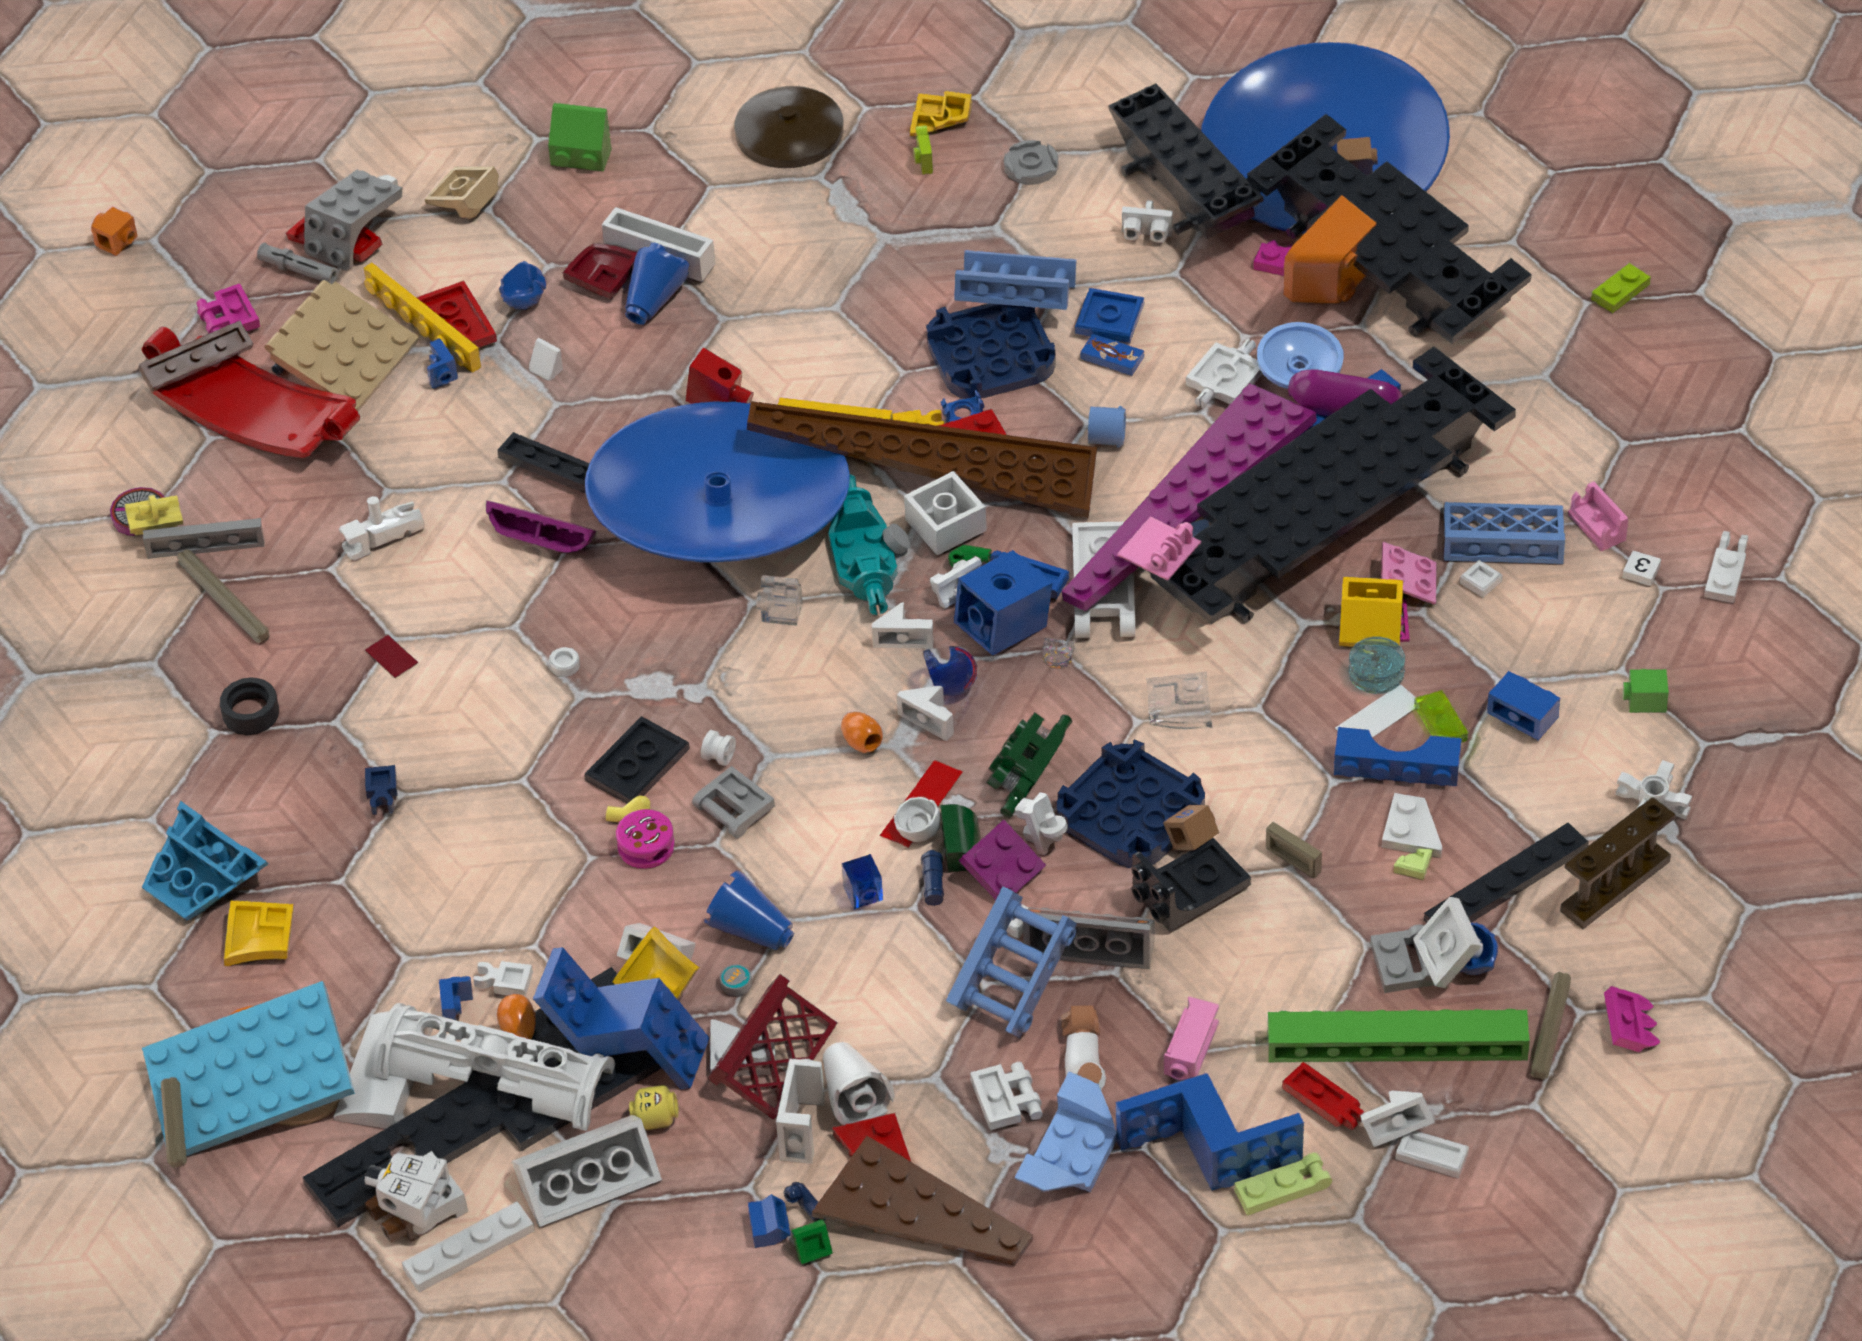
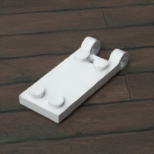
M1124 522L1072 523L1074 577ZM1133 573L1086 611L1074 606L1075 638H1090V617L1120 616V637H1135Z

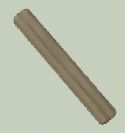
M1557 972L1554 974L1531 1068V1075L1534 1078L1545 1080L1549 1075L1571 984V976L1568 973Z

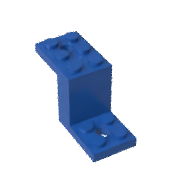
M564 947L552 950L533 997L537 1005L580 1054L593 1057L595 1054L609 1056L647 1050L680 1090L691 1088L710 1037L660 978L597 987Z
M1208 1073L1116 1102L1117 1143L1121 1151L1131 1147H1140L1146 1142L1162 1137H1171L1175 1133L1182 1131L1211 1191L1219 1188H1229L1241 1180L1303 1159L1304 1121L1299 1113L1237 1132Z

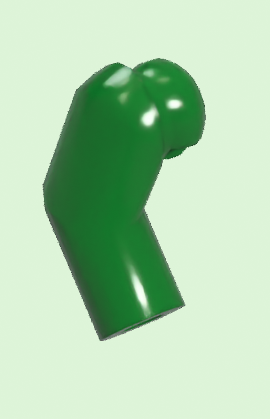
M962 545L949 553L948 561L954 567V564L963 559L967 562L976 556L981 559V562L988 563L991 560L992 549Z

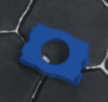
M975 391V397L959 399L951 403H946L945 398H943L941 401L942 413L948 423L961 419V417L955 415L956 410L966 408L971 411L970 415L983 412L984 403L977 391Z

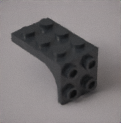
M1215 838L1210 839L1197 849L1187 852L1159 869H1156L1141 852L1138 851L1132 855V894L1139 903L1143 902L1149 908L1155 921L1158 923L1162 922L1169 931L1251 885V876Z

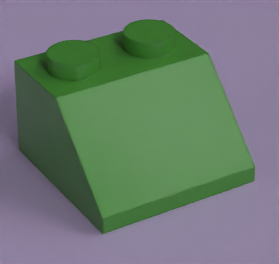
M561 103L553 104L548 143L552 166L604 171L612 150L607 109Z

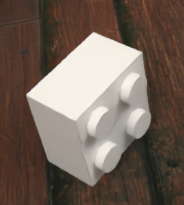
M954 471L904 495L905 520L936 555L987 531L986 506Z

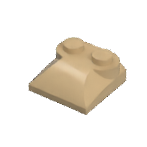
M494 166L454 167L424 201L428 205L455 209L459 217H466L468 219L476 217L481 212L482 207L496 196V192L499 189V174Z

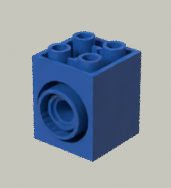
M1011 550L958 578L954 623L993 656L1047 627L1052 582L1035 569L1026 559H1023L1014 550Z

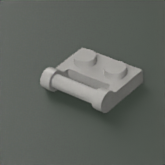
M733 766L698 791L692 800V804L695 807L711 814L728 828V832L735 838L743 836L750 825L775 807L772 796ZM716 796L741 815L737 818L733 817L712 799Z
M1414 925L1409 930L1370 936V945L1384 993L1434 985L1413 940L1424 925ZM1415 944L1422 968L1421 972L1414 973L1406 948L1407 945Z

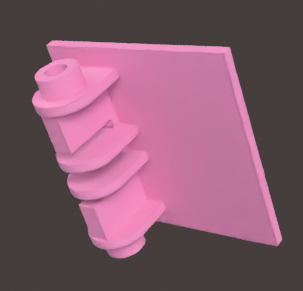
M1150 516L1118 552L1117 556L1168 581L1201 544V541L1193 537V526L1188 522L1178 524L1175 529Z
M1383 542L1380 579L1403 580V593L1435 605L1436 562L1427 557L1406 551L1401 547Z

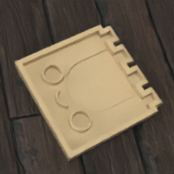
M323 280L314 289L311 296H308L299 306L295 314H292L284 323L279 332H276L268 341L265 349L271 354L270 359L314 389L346 395L355 399L357 404L355 408L359 411L417 344L419 336L336 281L330 284Z

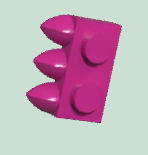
M1275 240L1267 244L1262 243L1254 259L1253 269L1284 276V259L1293 244L1284 248L1278 246Z
M1610 986L1604 992L1613 1045L1641 1052L1644 1048L1658 1045L1660 1040L1646 1030L1655 1027L1657 1023L1649 1015L1643 1013L1651 1010L1654 1005L1637 993Z

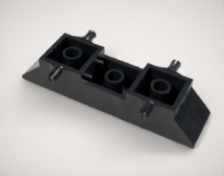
M1157 83L1108 105L1109 111L1124 139L1127 152L1134 159V161L1120 167L1123 176L1127 177L1137 171H1141L1147 174L1153 181L1159 180L1179 203L1180 211L1187 217L1173 224V229L1177 235L1192 228L1208 239L1255 217L1254 207L1264 201L1261 192L1247 181Z

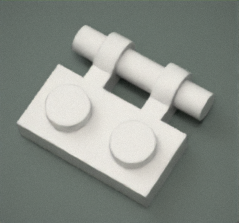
M1022 1062L1013 1063L1011 1065L1012 1072L1007 1074L1004 1073L1001 1064L970 1072L971 1083L990 1130L1021 1122L1020 1111L1022 1110L1028 1112L1032 1120H1037L1043 1115L1040 1108L1042 1102L1038 1093L1033 1091L1031 1086L1033 1082L1030 1072L1025 1070ZM1011 1088L1019 1089L1021 1095L1013 1096Z

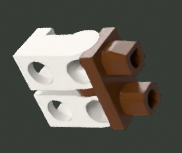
M432 1151L424 1156L437 1158ZM450 1174V1180L425 1228L418 1227L383 1210L379 1206L377 1194L365 1202L367 1212L374 1221L387 1214L391 1215L390 1219L381 1223L382 1231L390 1243L404 1236L410 1242H413L419 1238V1234L430 1231L437 1223L454 1214L458 1218L469 1211L463 1191Z

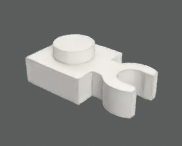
M501 961L499 968H494L487 962L478 963V973L486 975L473 977L475 987L486 989L493 986L495 994H520L526 997L533 974L532 965Z

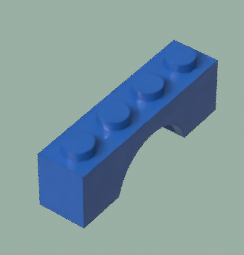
M1338 727L1334 755V775L1437 784L1440 786H1457L1461 738L1430 736L1422 746L1414 750L1401 752L1392 751L1380 746L1372 738L1369 730Z

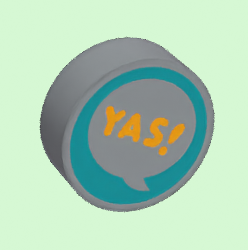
M740 964L725 967L720 974L721 989L730 996H741L747 993L752 986L750 970Z

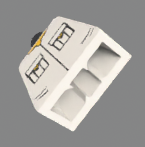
M402 1153L393 1155L386 1169L371 1165L365 1175V1184L376 1187L378 1203L383 1210L421 1228H425L450 1180L446 1160Z

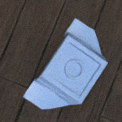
M1068 1072L1057 1094L1058 1110L1035 1155L1026 1154L1015 1176L1016 1180L1031 1185L1043 1192L1073 1186L1091 1192L1117 1141L1115 1124L1099 1085L1077 1074Z

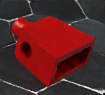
M705 348L701 349L689 366L685 401L688 403H751L754 392L741 387L743 374L741 369Z

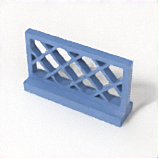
M1444 502V561L1477 562L1480 560L1482 562L1564 563L1565 533L1563 505ZM1451 513H1463L1466 516L1459 519ZM1493 514L1495 517L1489 520L1482 515ZM1523 515L1524 518L1521 520H1517L1512 516ZM1543 516H1557L1551 521L1542 518ZM1474 520L1481 525L1473 528L1468 523ZM1504 521L1510 526L1503 529L1498 524ZM1534 522L1540 527L1533 530L1527 525Z

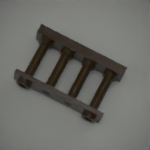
M1651 797L1565 863L1564 868L1579 879V889L1561 903L1560 912L1580 928L1585 929L1670 862L1671 854L1656 843L1657 833L1673 821L1676 814L1654 797Z

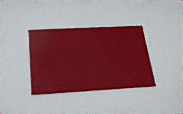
M389 635L365 649L394 678L419 663Z

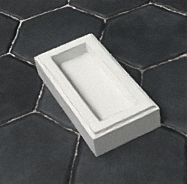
M1413 1131L1403 1135L1396 1152V1160L1459 1178L1469 1154V1147L1419 1131Z

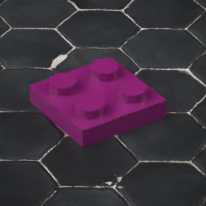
M1002 820L958 860L995 901L1003 886L1017 893L1046 866L1005 820Z

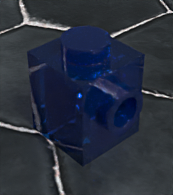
M871 854L841 863L843 887L854 909L883 900L882 876Z

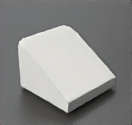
M538 338L534 345L529 370L543 379L551 381L563 370L561 350Z

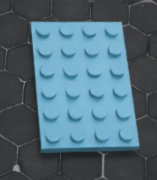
M323 981L142 1048L164 1141L165 1129L161 1082L163 1079L171 1077L177 1078V1081L180 1082L186 1156L355 1094L329 995Z

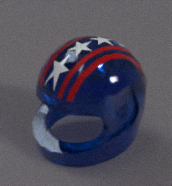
M949 646L950 659L944 664L939 663L930 648L923 651L933 685L943 687V696L964 694L975 684L978 676V665L973 655L966 649L959 646Z

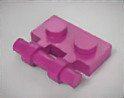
M241 284L214 292V301L207 302L206 299H199L196 303L198 307L197 313L200 319L206 322L208 334L237 321H241L246 332L260 327L259 318ZM219 313H222V314H223L222 317H219V318L216 319V317H215L216 314H219Z

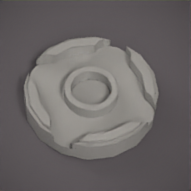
M1037 140L1016 143L1009 148V152L1005 153L1004 156L1006 174L1010 179L1022 184L1032 185L1046 182L1056 174L1059 168L1058 153L1049 144L1047 146L1041 145V141Z

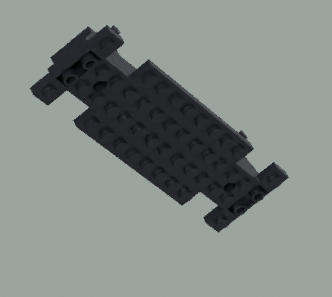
M1432 347L1413 360V369L1427 380L1394 403L1390 404L1375 391L1369 389L1197 504V512L1212 524L1194 536V538L1201 541V544L1168 581L1149 572L1150 577L1192 612H1197L1210 624L1232 613H1235L1247 623L1248 620L1250 621L1253 618L1254 613L1246 608L1244 603L1257 594V585L1272 575L1279 579L1439 469L1452 467L1460 475L1466 474L1469 470V465L1464 463L1459 457L1471 448L1472 439L1482 423L1495 432L1515 418L1516 409L1436 347Z

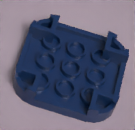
M987 303L953 313H948L946 307H942L936 310V316L926 324L927 345L946 387L959 398L968 399L975 397V391H977L981 399L1036 385L1046 381L1055 370L1054 342L1050 343L1035 313V307Z
M1134 739L1133 744L1121 743L1113 746L1110 741L1101 747V756L1069 788L1064 785L1058 792L1057 815L1065 818L1067 822L1066 832L1113 862L1126 868H1131L1133 866L1132 855L1139 851L1154 865L1173 848L1163 822L1188 805H1205V791L1201 784V778L1194 772L1187 777L1145 752V743Z

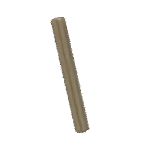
M185 549L182 553L178 554V563L257 643H263L269 639V629L191 550Z

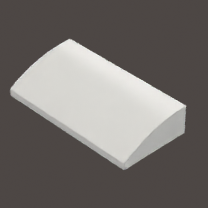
M389 1012L373 1014L369 1019L350 1071L355 1094L340 1099L334 1114L335 1121L386 1129L401 1119L414 1081L394 1075H389L388 1079H384L373 1074L374 1055L378 1037ZM427 1027L422 1033L430 1036L433 1028Z

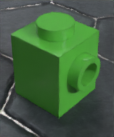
M1667 669L1630 670L1629 681L1623 682V700L1629 701V713H1666L1669 694Z

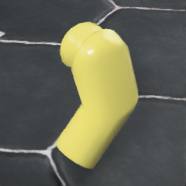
M637 796L624 807L608 806L606 821L620 822L631 812L650 809V800L646 796Z

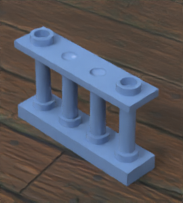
M965 250L964 270H957L955 273L954 300L1067 310L1069 287L1075 288L1077 259Z
M1003 886L946 1002L965 1012L969 1006L974 1004L1008 1021L1009 1024L1005 1031L1021 1038L1022 1034L1027 1032L1032 1024V1013L1065 947L1069 946L1075 938L1077 923L1062 915L1057 924L1025 909L1020 903L1023 897ZM1017 918L1052 935L1045 952L1043 953L1008 936L1006 930L1011 920ZM1003 947L1038 964L1030 982L994 965L992 959L997 949ZM983 977H992L1024 993L1016 1010L980 994L978 987Z

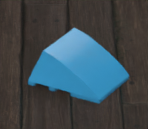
M180 801L177 807L179 813L173 826L168 827L166 842L162 851L156 854L142 888L185 920H189L204 912L229 891L269 863L246 846L243 847L207 822L202 815Z

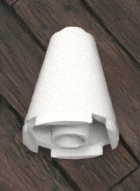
M837 1042L829 1046L823 1054V1064L831 1109L836 1119L845 1125V1123L850 1124L885 1115L888 1112L886 1107L890 1100L893 1102L895 1097L894 1089L889 1079L850 1044Z

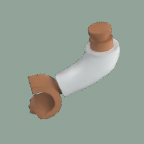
M1094 1005L1071 1006L1070 1011L1061 1015L1062 1035L1068 1036L1065 1052L1066 1076L1068 1072L1077 1074L1097 1083L1102 1090L1105 1085L1106 1076L1099 1061L1098 1036L1100 1035L1098 1014L1094 1009Z

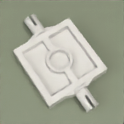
M1246 339L1238 349L1229 348L1216 342L1186 376V385L1202 392L1195 399L1198 407L1201 405V408H1204L1212 398H1217L1231 404L1242 392L1243 388L1249 383L1254 385L1263 373L1258 366L1257 360L1249 355L1256 348L1253 340Z

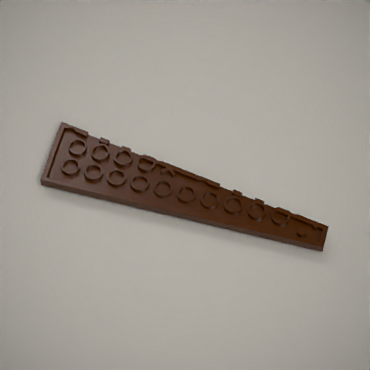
M751 401L747 420V430L884 465L901 472H910L934 479H939L954 471L968 488L1061 511L1071 516L1089 519L1097 447Z

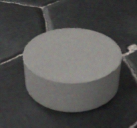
M891 524L883 530V539L892 551L902 554L910 548V539L900 526Z

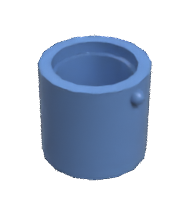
M1091 406L1088 421V444L1116 445L1118 448L1123 446L1126 428V408L1122 406L1118 408Z

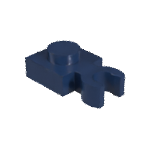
M395 765L365 768L367 799H370L373 815H377V808L380 805H387L389 813L394 812L393 796H398Z

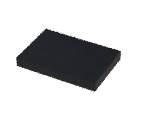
M641 716L584 773L585 781L628 804L635 797L645 796L690 749L689 742Z

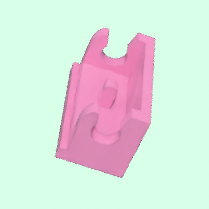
M1594 481L1587 484L1586 494L1582 499H1580L1581 497L1577 492L1573 494L1568 516L1601 552L1626 541L1628 517Z

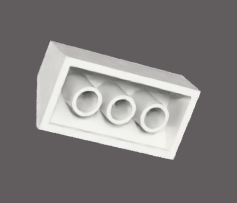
M630 1115L512 1161L522 1193L539 1227L662 1180L642 1120L635 1115Z

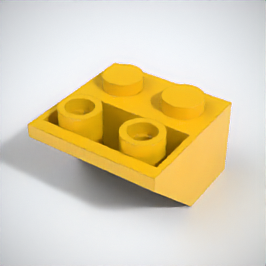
M1343 577L1339 646L1400 648L1403 580Z

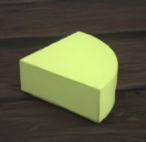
M1417 849L1415 853L1406 856L1402 855L1395 862L1393 873L1424 880L1432 859L1433 850Z

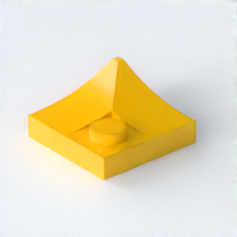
M231 900L224 966L253 960L287 959L294 913L293 904Z
M654 926L633 951L614 978L613 983L622 984L660 978L679 1000L700 967L682 954Z

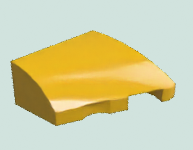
M945 91L944 96L918 93L916 108L912 117L910 136H917L915 129L917 126L926 125L927 131L931 132L968 121L972 108V94Z

